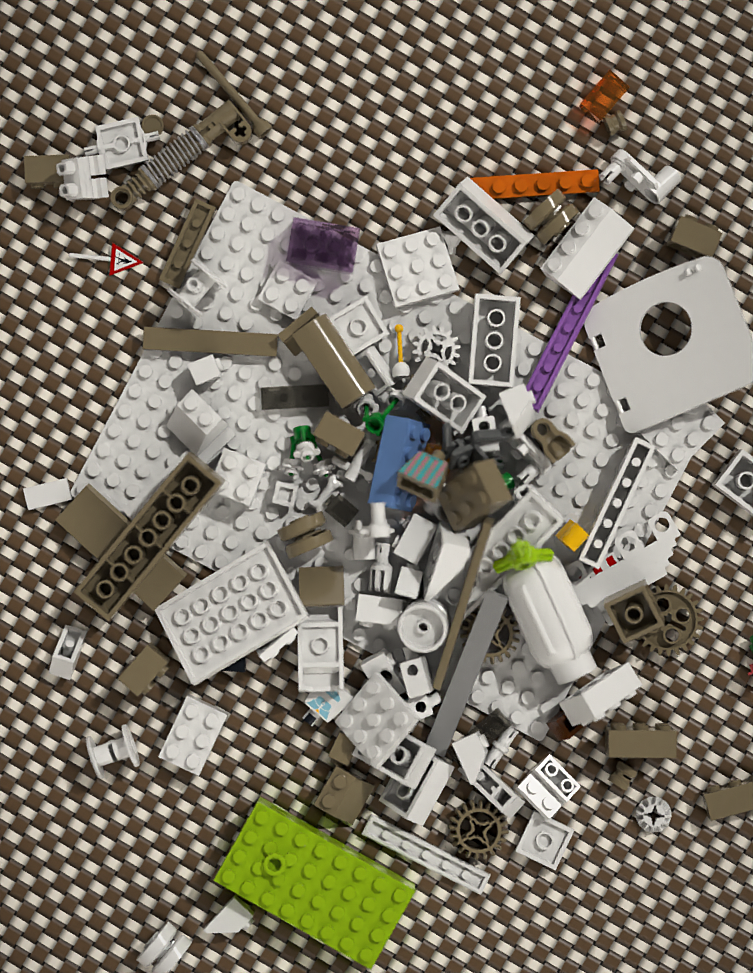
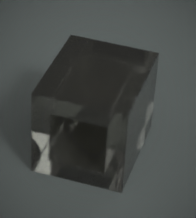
M332 494L324 504L327 506L324 511L344 527L360 511L340 494L337 496Z

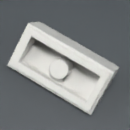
M374 345L366 348L356 356V359L376 387L372 390L375 396L380 395L398 382L397 378H393L392 371Z

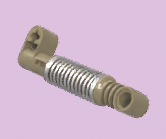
M227 100L199 124H193L189 127V132L185 130V135L181 133V138L177 136V141L173 139L174 144L169 143L170 147L166 146V150L162 149V153L158 152L159 156L154 155V160L150 158V163L153 166L146 161L148 167L145 165L140 166L135 174L136 178L132 176L131 182L129 180L126 181L127 185L124 183L120 187L115 188L110 196L112 204L120 211L131 209L133 204L138 201L137 197L141 199L142 193L144 195L147 194L146 190L159 189L160 185L162 186L161 180L166 182V178L170 179L169 175L174 176L173 172L178 173L177 169L182 170L181 166L186 167L185 163L190 164L189 159L194 161L193 156L198 157L197 153L201 154V150L205 151V149L209 148L212 145V141L224 131L237 145L249 143L252 138L251 126L233 103ZM239 119L242 120V122L238 124L239 129H246L244 131V137H242L241 135L236 136L237 130L235 127L230 131L228 130V128L231 127L234 123H236ZM121 193L128 195V201L125 204L117 203V196Z

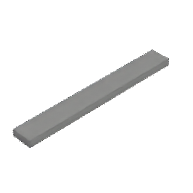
M490 589L485 594L426 742L427 745L436 749V755L443 758L447 753L509 597Z

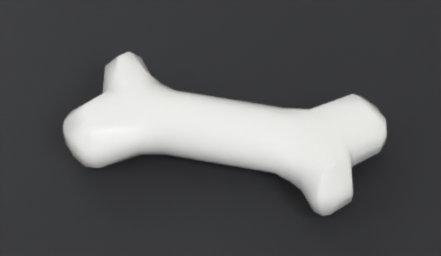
M335 474L328 475L327 486L318 499L308 502L309 507L315 508L316 513L322 511L324 514L325 503L333 491L344 487L343 482L338 481Z

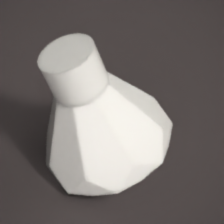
M450 230L443 232L442 235L447 244L448 253L456 254V247L461 239Z

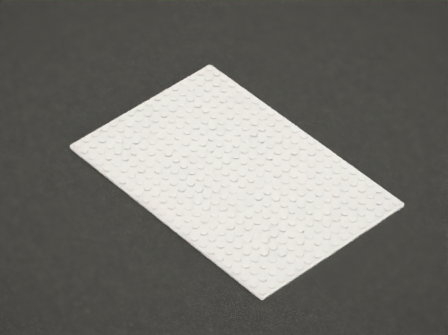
M234 181L194 259L219 276L227 285L224 289L216 282L212 285L195 307L203 314L201 318L192 311L190 312L172 297L157 326L159 328L279 334L295 320L257 298L277 262L281 260L318 281L300 316L312 306L319 316L327 314L330 318L367 296L389 332L388 336L373 345L392 371L394 365L398 363V343L395 326L401 324L403 326V331L401 332L403 362L409 366L410 376L412 374L415 375L422 364L421 361L415 363L418 354H412L413 350H417L413 342L420 341L417 334L425 335L423 329L427 328L430 332L433 325H435L436 330H440L444 326L445 333L452 330L451 338L458 337V340L454 342L455 345L461 346L460 349L455 350V353L460 355L459 358H453L456 365L449 364L448 367L452 372L468 382L474 305L450 293L395 309L378 254L241 182ZM193 263L187 272L181 288L176 289L175 292L177 294L185 287L187 280L198 271L199 268ZM519 328L514 387L525 384L526 387L547 343ZM433 335L436 340H446V338L441 335ZM279 337L277 357L144 350L70 491L71 495L76 498L83 488L90 484L131 522L132 520L122 509L188 449L167 427V424L176 405L193 389L229 425L228 427L236 435L206 464L215 471L224 448L265 463L267 467L251 506L215 493L171 548L214 571H218L266 541H269L298 595L299 567L343 566L345 605H343V638L372 654L386 647L389 653L392 652L398 662L396 665L400 668L399 664L405 661L402 648L406 647V645L400 638L398 626H395V630L383 629L382 624L373 623V627L360 626V621H355L358 596L361 593L403 599L402 614L406 607L416 600L394 593L401 566L406 567L407 563H413L393 553L395 548L391 546L397 535H403L405 528L402 525L408 515L412 517L415 513L436 525L440 521L435 514L430 516L423 505L426 502L423 498L416 495L417 501L412 512L385 507V520L390 525V529L394 528V533H390V537H375V555L376 543L391 544L389 564L393 567L391 593H385L384 591L379 593L376 590L374 592L368 591L370 566L375 563L376 559L353 560V535L349 534L348 530H352V526H355V521L362 520V526H370L369 524H372L371 504L368 503L372 484H369L361 474H359L356 482L353 483L343 477L346 470L336 465V468L332 469L331 474H335L336 479L343 482L344 487L335 489L326 501L323 514L326 523L315 528V531L329 529L334 538L333 541L289 559L285 548L287 545L294 543L295 537L287 541H281L277 532L278 529L290 525L289 522L306 515L316 514L315 508L309 507L308 502L318 499L328 483L327 477L315 476L312 473L315 471L313 465L318 462L316 456L308 462L302 461L301 458H295L300 460L301 467H304V470H300L298 475L289 476L284 474L283 470H279V467L283 465V459H290V437L294 435L293 428L308 425L311 427V433H314L325 412L328 411L365 432V438L375 443L376 440L381 441V438L366 429V422L359 416L357 408H354L352 404L350 407L342 409L305 353L302 351L297 356H294ZM426 339L422 343L421 353L428 348ZM432 342L433 349L430 352L432 354L436 353L441 358L440 350L442 347H437ZM451 347L446 349L444 354L447 360L451 355ZM211 354L214 355L215 359L219 357L224 368L221 371L222 376L197 386L187 364ZM570 355L567 356L539 413L535 412L536 420L540 418L550 420L558 430L570 436L576 445L563 458L552 464V468L545 475H537L529 483L565 518V521L536 548H550L563 567L574 561H579L577 557L584 542L573 552L555 535L570 519L589 533L633 437L646 441L639 433H628L623 428L619 413L602 372ZM410 377L397 378L398 382L391 387L395 390H403L404 386L409 384ZM472 385L486 395L481 406H487L488 415L494 416L497 429V426L508 417L499 393L510 388ZM387 390L378 396H375L372 391L368 394L373 395L375 404L379 405L378 412L382 414L388 407L386 402L389 396ZM406 398L408 403L407 409H392L388 414L425 423L416 413L418 409L420 410V407L408 398ZM627 399L620 400L623 411L630 410ZM471 421L463 434L452 430L455 436L452 441L466 436L471 437ZM539 424L537 427L539 434H546L547 429L543 424ZM529 427V428L524 432V434H525V435L535 444V446L540 450L539 444L535 441V439H534V438L532 437V435L530 434V427ZM430 435L425 453L432 455L438 449L436 441ZM498 440V456L503 457V462H505L504 468L499 471L501 474L505 472L510 473L514 479L515 486L519 487V484L526 477L518 482L516 476L529 464L522 457L518 461L515 460L510 454L514 448L506 440ZM361 442V444H360L359 448L357 449L356 453H357L358 450L361 448V446L363 445L364 442ZM317 443L323 460L330 459L331 462L333 456L336 455L351 463L353 459L351 456L345 459L335 453L336 448L330 444L326 448ZM375 444L374 448H371L362 469L365 472H371L373 475L376 463L371 461L375 458L377 444ZM654 450L605 556L613 552L619 562L623 560L621 553L615 545V539L629 530L637 534L643 547H645L652 533L648 525L649 519L663 512L690 459L677 471L664 457ZM448 468L445 484L459 475V468L452 471ZM277 481L299 486L294 508L272 503ZM510 501L489 516V518L495 519L493 526L509 511ZM441 506L440 514L443 517H447L443 507ZM484 521L474 528L467 529V535L470 536L469 547H473L477 543ZM437 529L417 565L420 566L419 571L424 572ZM628 536L622 539L621 546L624 550L631 551L635 548L636 542L632 537ZM580 561L583 564L585 570L591 567L590 565ZM572 567L568 570L567 575L570 580L578 581L576 576L582 572L578 567ZM422 580L420 583L417 599H420L424 596ZM501 583L494 591L505 595ZM507 601V604L505 606L507 612L504 615L506 617L511 613L513 614V611ZM588 604L582 606V609L591 626L593 646L605 623V619L596 606L590 608ZM477 607L473 610L477 615L479 612ZM470 614L467 616L470 620L473 618ZM514 616V617H513L511 620H509V621H510V622H513V621H517V620H516V618H515V616ZM463 620L462 625H465V626L468 627V624H469V623H467V622H465V621ZM507 625L503 627L498 635L504 645L508 639ZM519 625L513 627V630H520V634H514V638L520 639V642L512 641L511 644L517 648L516 651L509 648L507 651L511 657L508 658L503 653L501 655L503 662H499L498 657H494V664H491L490 658L487 657L486 663H482L467 704L538 741H542L549 730L546 723L558 713L561 707L559 703L565 699L574 680L558 685L551 669L543 667L536 661ZM460 629L444 684L441 688L444 692H447L464 647L462 643L467 641V638H460V634H467V630ZM493 636V640L496 643H498V641L495 639V636ZM447 637L437 649L426 653L417 652L418 656L425 655L433 680ZM491 643L487 652H495L499 649L495 644ZM412 665L413 671L418 672V668Z

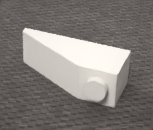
M483 764L478 780L473 785L504 815L511 819L525 804V801L490 768ZM461 765L457 770L467 778Z

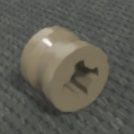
M620 109L616 110L612 115L606 114L602 116L610 137L614 136L618 131L624 132L627 130V124Z

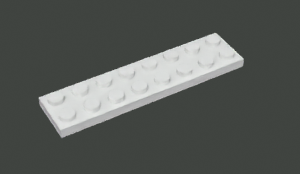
M533 487L492 527L464 619L483 602L488 589L494 591L502 583L506 572L496 573L492 564L495 560L507 555L510 546L517 542L516 539L528 541L530 545L537 548L565 521V518ZM476 544L472 547L470 560H466L463 569L433 597V599L441 602L448 610L451 619L450 627ZM421 623L424 628H428L425 623Z

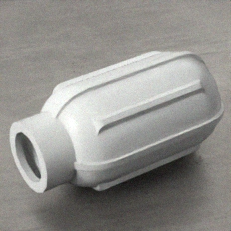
M553 556L551 562H536L529 569L515 570L512 568L509 572L505 571L506 573L502 581L504 594L509 597L508 603L529 649L539 664L551 669L557 684L561 685L596 669L597 665L590 652L593 643L591 626L559 559Z

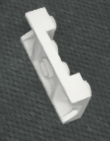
M343 605L305 607L310 618L298 624L299 692L344 691Z

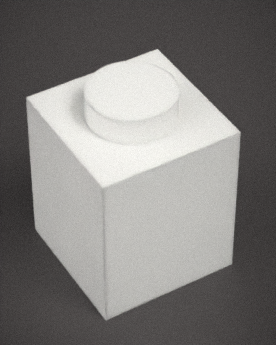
M213 354L187 364L197 386L221 377V371L224 370L220 358L215 359Z

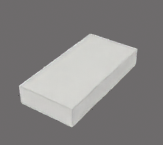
M67 478L23 489L28 510L72 500Z

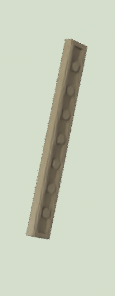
M487 517L483 522L432 685L434 689L441 690L495 521L493 518Z

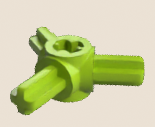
M516 539L517 542L510 546L507 555L495 560L492 567L496 573H501L510 568L525 570L533 567L536 562H551L554 552L550 548L536 549L533 545H530V542Z

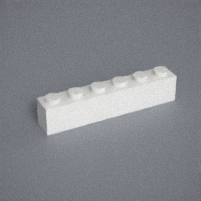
M633 437L588 533L589 537L585 540L578 554L577 560L594 568H600L656 446Z

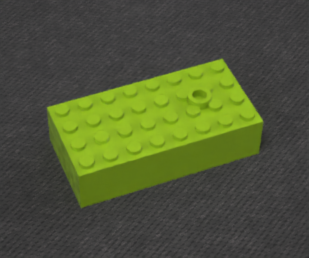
M259 797L213 880L369 969H372L416 891L415 884L262 797Z

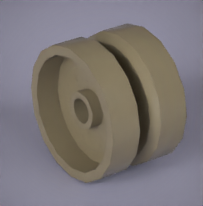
M559 189L545 199L522 222L530 231L535 230L540 225H544L536 236L543 245L565 230L571 224L570 221L580 212L573 203L567 204L562 210H559L562 207L561 204L566 200V196Z
M322 511L311 516L306 515L289 522L290 525L277 530L281 541H287L295 537L294 543L287 545L285 548L289 559L334 540L329 529L315 531V528L326 523Z

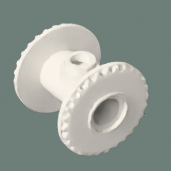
M192 258L190 261L199 268L198 271L187 280L185 287L179 294L170 287L167 291L186 309L201 318L203 314L195 308L215 282L224 289L227 285L212 270Z
M126 724L121 726L122 738L109 740L96 746L91 736L86 738L89 757L99 779L104 778V765L130 757L135 767L140 765L136 744Z

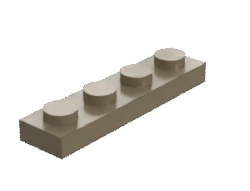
M195 199L161 273L160 281L178 289L181 288L192 264L190 260L197 253L217 209L216 207Z

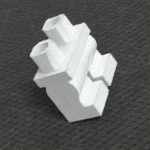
M104 154L64 159L56 165L57 173L64 177V184H61L59 187L60 196L66 197V200H94L109 197L107 178L91 179V176L106 174Z

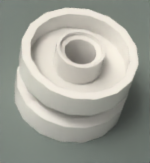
M424 597L411 602L404 610L398 624V632L402 642L415 652L426 653L437 649L442 645L450 629L451 619L448 610L441 602L433 598L429 602L424 601ZM425 623L428 628H424L420 624Z
M167 922L150 938L136 960L144 967H147L157 958V962L152 968V973H168L183 956L192 941L185 935H181L175 941L170 942L175 936L177 928Z

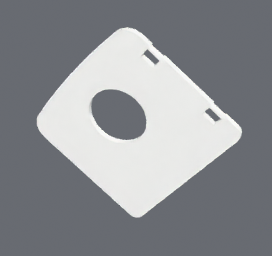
M701 257L641 280L595 304L584 322L586 333L593 346L613 402L616 405L623 428L628 433H638L753 383V338L725 268L714 257ZM661 303H675L681 306L690 317L692 324L691 337L681 351L669 356L657 355L651 352L642 340V320L652 307ZM599 335H602L606 345L601 348L598 347L595 339ZM624 398L627 399L630 410L625 412L620 403V400Z

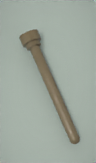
M198 51L196 53L197 59L251 121L254 128L253 132L259 139L264 137L273 128L267 120L264 121L263 118L260 119L203 51Z

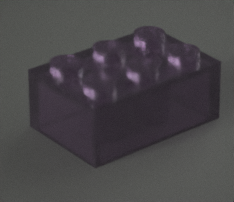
M293 217L286 263L353 275L360 228Z

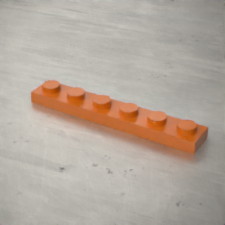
M598 169L470 178L494 200L550 196L557 189L564 195L600 192Z

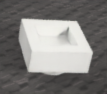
M277 481L272 503L294 508L299 486Z

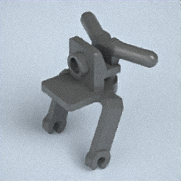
M449 422L443 424L441 451L446 456L444 461L450 458L448 464L450 471L465 466L468 468L473 463L493 458L499 470L504 468L505 462H503V457L488 458L478 446V443L480 441L495 440L510 441L514 437L512 428L476 430L471 433V437L466 436L452 441L451 424Z

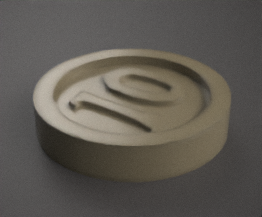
M148 115L142 121V130L145 134L158 131L159 135H161L164 130V123L159 116Z

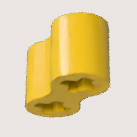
M570 519L555 536L567 548L575 552L589 537V534Z

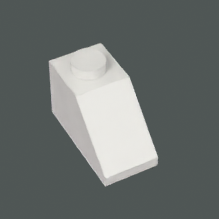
M525 384L499 393L516 439L522 436L535 414L532 404H535L536 401L532 390L527 392Z
M407 563L406 567L401 566L394 593L417 599L423 572L419 571L420 566Z
M65 625L52 656L49 674L68 680L71 679L87 631Z
M479 731L452 743L470 785L478 780L488 753V740Z
M235 894L210 920L203 931L206 933H237L242 928L247 930L254 922L252 917L255 912Z

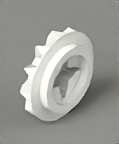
M648 797L639 803L636 809V820L642 829L654 833L661 832L669 826L672 815L670 806L666 801L659 797ZM654 805H656V812L663 815V817H656L654 824H652L651 817L644 815V813H651Z

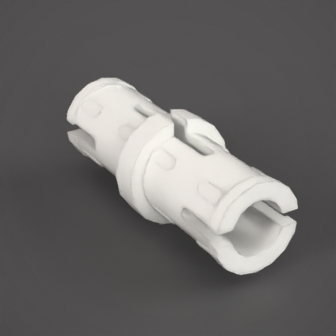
M507 724L497 741H493V747L487 754L484 763L495 769L504 753H508V747L519 732Z

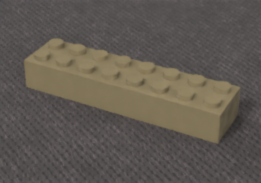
M187 453L76 588L74 593L107 621L111 620L226 480L194 453Z

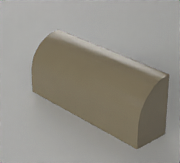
M327 314L317 317L292 334L342 409L350 407L376 388Z

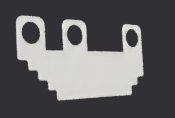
M663 511L649 519L648 525L657 541L646 547H643L637 534L632 530L618 536L615 539V545L621 553L623 560L590 578L580 561H574L564 567L566 573L572 567H578L582 572V576L578 581L570 580L581 606L588 604L590 608L598 606L599 610L603 611L605 610L603 605L604 598L644 579L650 585L667 575L665 567L670 565L668 558L673 556L671 549L677 545L675 538L680 536V532L668 512ZM658 518L668 520L669 528L665 532L656 530L655 521ZM628 536L632 537L636 542L635 548L631 551H626L621 546L622 539Z

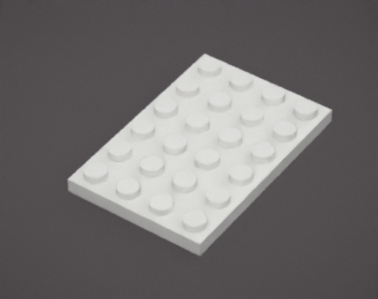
M269 541L219 569L155 609L191 684L194 686L310 618Z

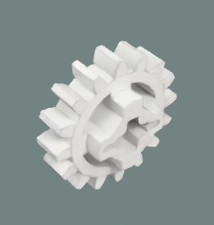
M433 325L430 332L427 328L423 329L425 335L417 334L420 341L413 342L417 350L412 351V354H418L415 363L423 362L425 357H429L439 361L448 369L449 364L456 365L453 358H459L460 355L455 353V350L460 349L461 346L454 343L458 340V337H450L452 330L445 333L444 326L440 330H436L435 325ZM433 335H441L445 337L446 340H436ZM426 339L428 348L421 353L422 343ZM432 342L437 347H442L440 350L441 358L436 353L432 354L430 352L433 349ZM451 347V355L447 360L444 354L446 349Z

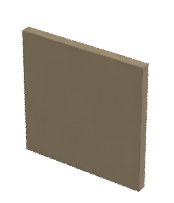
M343 566L299 567V597L304 607L345 605Z

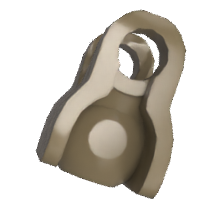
M540 418L530 426V434L539 444L541 452L548 458L551 464L563 458L576 445L570 436L558 430L548 419ZM539 424H543L546 427L547 432L545 435L538 433L537 427Z

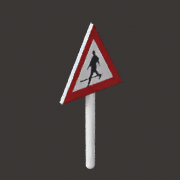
M112 243L111 257L69 253V257L110 261L109 276L144 263Z

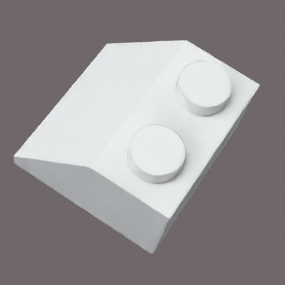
M193 389L176 405L167 424V427L197 457L229 426Z

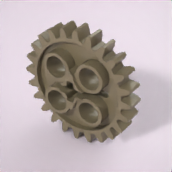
M665 584L664 590H661L656 585V592H652L657 603L661 599H666L669 602V608L666 611H662L665 617L669 614L672 615L671 619L684 626L686 630L682 631L671 624H667V626L663 625L655 631L636 638L637 640L644 638L645 641L642 646L646 647L650 644L651 653L657 648L659 656L662 655L664 650H666L668 657L671 656L672 650L677 655H680L679 648L682 647L687 652L686 644L689 643L694 646L695 643L692 638H700L696 631L703 630V627L698 625V622L704 621V618L698 617V614L703 609L695 608L699 601L691 602L693 594L685 596V588L677 592V585H674L672 590H669L668 584ZM687 610L689 612V619L685 622L678 621V611ZM670 629H675L679 633L678 639L674 642H670L666 638V634Z

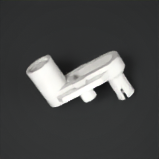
M623 149L617 150L611 156V164L599 174L601 181L609 175L603 183L610 185L621 173L627 179L624 186L632 192L637 188L654 204H659L681 182L679 173L668 165L664 166L654 177L651 176L642 165Z
M535 414L529 422L528 426L526 427L525 431L536 421ZM508 417L497 426V429H503L504 427L512 428ZM524 432L520 438L516 439L514 435L512 440L507 441L514 448L510 452L511 456L517 461L522 457L529 464L516 476L518 482L526 477L520 485L529 484L537 475H545L552 468L548 458Z
M371 503L372 524H369L370 526H362V520L355 521V526H352V530H348L349 534L353 535V560L376 559L375 537H390V533H394V528L390 529V525L385 520V503Z

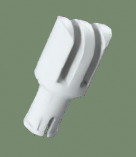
M376 543V560L370 566L368 591L374 592L376 590L379 593L383 591L391 593L393 567L389 564L391 544Z

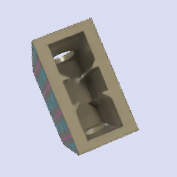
M435 450L432 455L419 451L398 471L397 487L435 504L447 477L448 463L444 461L446 458L445 454L440 450Z

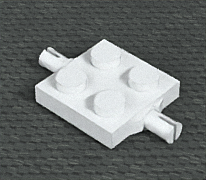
M139 117L95 126L97 145L84 147L86 156L104 154L105 170L108 171L148 162L147 142L160 140L158 131L145 134L141 128Z

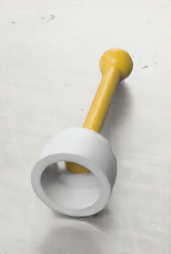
M397 324L395 331L397 332L398 363L393 367L392 376L393 378H409L410 368L403 362L401 333L403 326Z

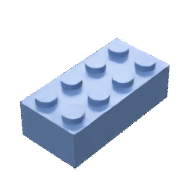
M387 415L368 503H385V507L408 512L413 511L417 497L397 487L398 471L419 451L425 452L427 441L430 438V424Z

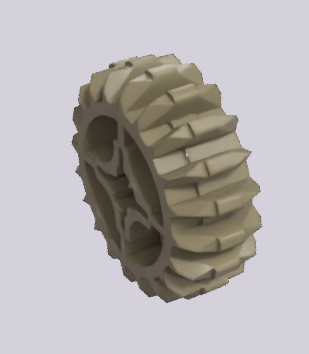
M506 608L501 616L502 620L499 621V627L494 634L498 643L493 639L491 641L499 650L487 652L483 664L486 663L487 657L490 658L491 664L495 663L494 657H498L499 662H503L501 656L503 653L509 658L511 655L507 650L510 648L516 651L517 649L511 645L512 641L520 642V639L514 638V634H520V630H513V627L517 626L518 622L509 621L514 617L512 613L507 617L504 616L507 612ZM474 611L470 613L473 616L471 620L468 617L464 619L469 624L468 627L465 625L461 626L462 630H467V634H460L462 639H468L477 617ZM507 625L508 639L504 645L498 635L503 627Z
M472 799L470 800L471 807L467 808L465 803L461 804L464 809L463 812L457 808L455 809V813L459 816L458 818L455 816L450 817V820L456 824L448 825V829L455 830V832L449 834V838H457L453 841L452 845L453 847L461 845L458 849L460 854L466 849V858H469L472 852L474 853L475 860H478L479 853H482L483 859H487V851H490V854L495 856L493 848L496 847L498 850H501L502 846L498 842L506 843L507 841L501 834L509 833L508 829L502 828L508 825V821H500L505 815L502 812L496 814L499 810L496 806L491 810L492 803L490 801L484 807L482 799L478 800V806H475ZM484 812L489 814L491 818L481 821L476 819L473 813ZM467 816L471 825L465 834L461 836L460 826ZM472 820H474L476 825L479 824V826H484L482 828V834L484 836V839L482 838L481 834L478 835V833H473L475 831V828ZM496 823V835L490 842L486 833ZM477 838L484 846L474 847L465 841Z

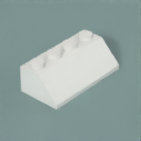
M594 197L540 269L547 278L581 300L634 231V228L613 209Z

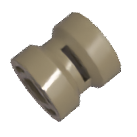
M619 760L616 765V771L610 774L608 780L627 791L630 787L629 782L632 778L636 777L638 771Z

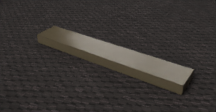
M144 327V350L277 357L278 334Z

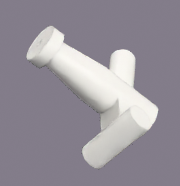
M364 437L362 441L364 443L351 463L336 455L333 456L331 463L346 470L344 478L355 483L359 474H361L369 484H372L373 474L362 469L371 448H374L376 444L375 442Z

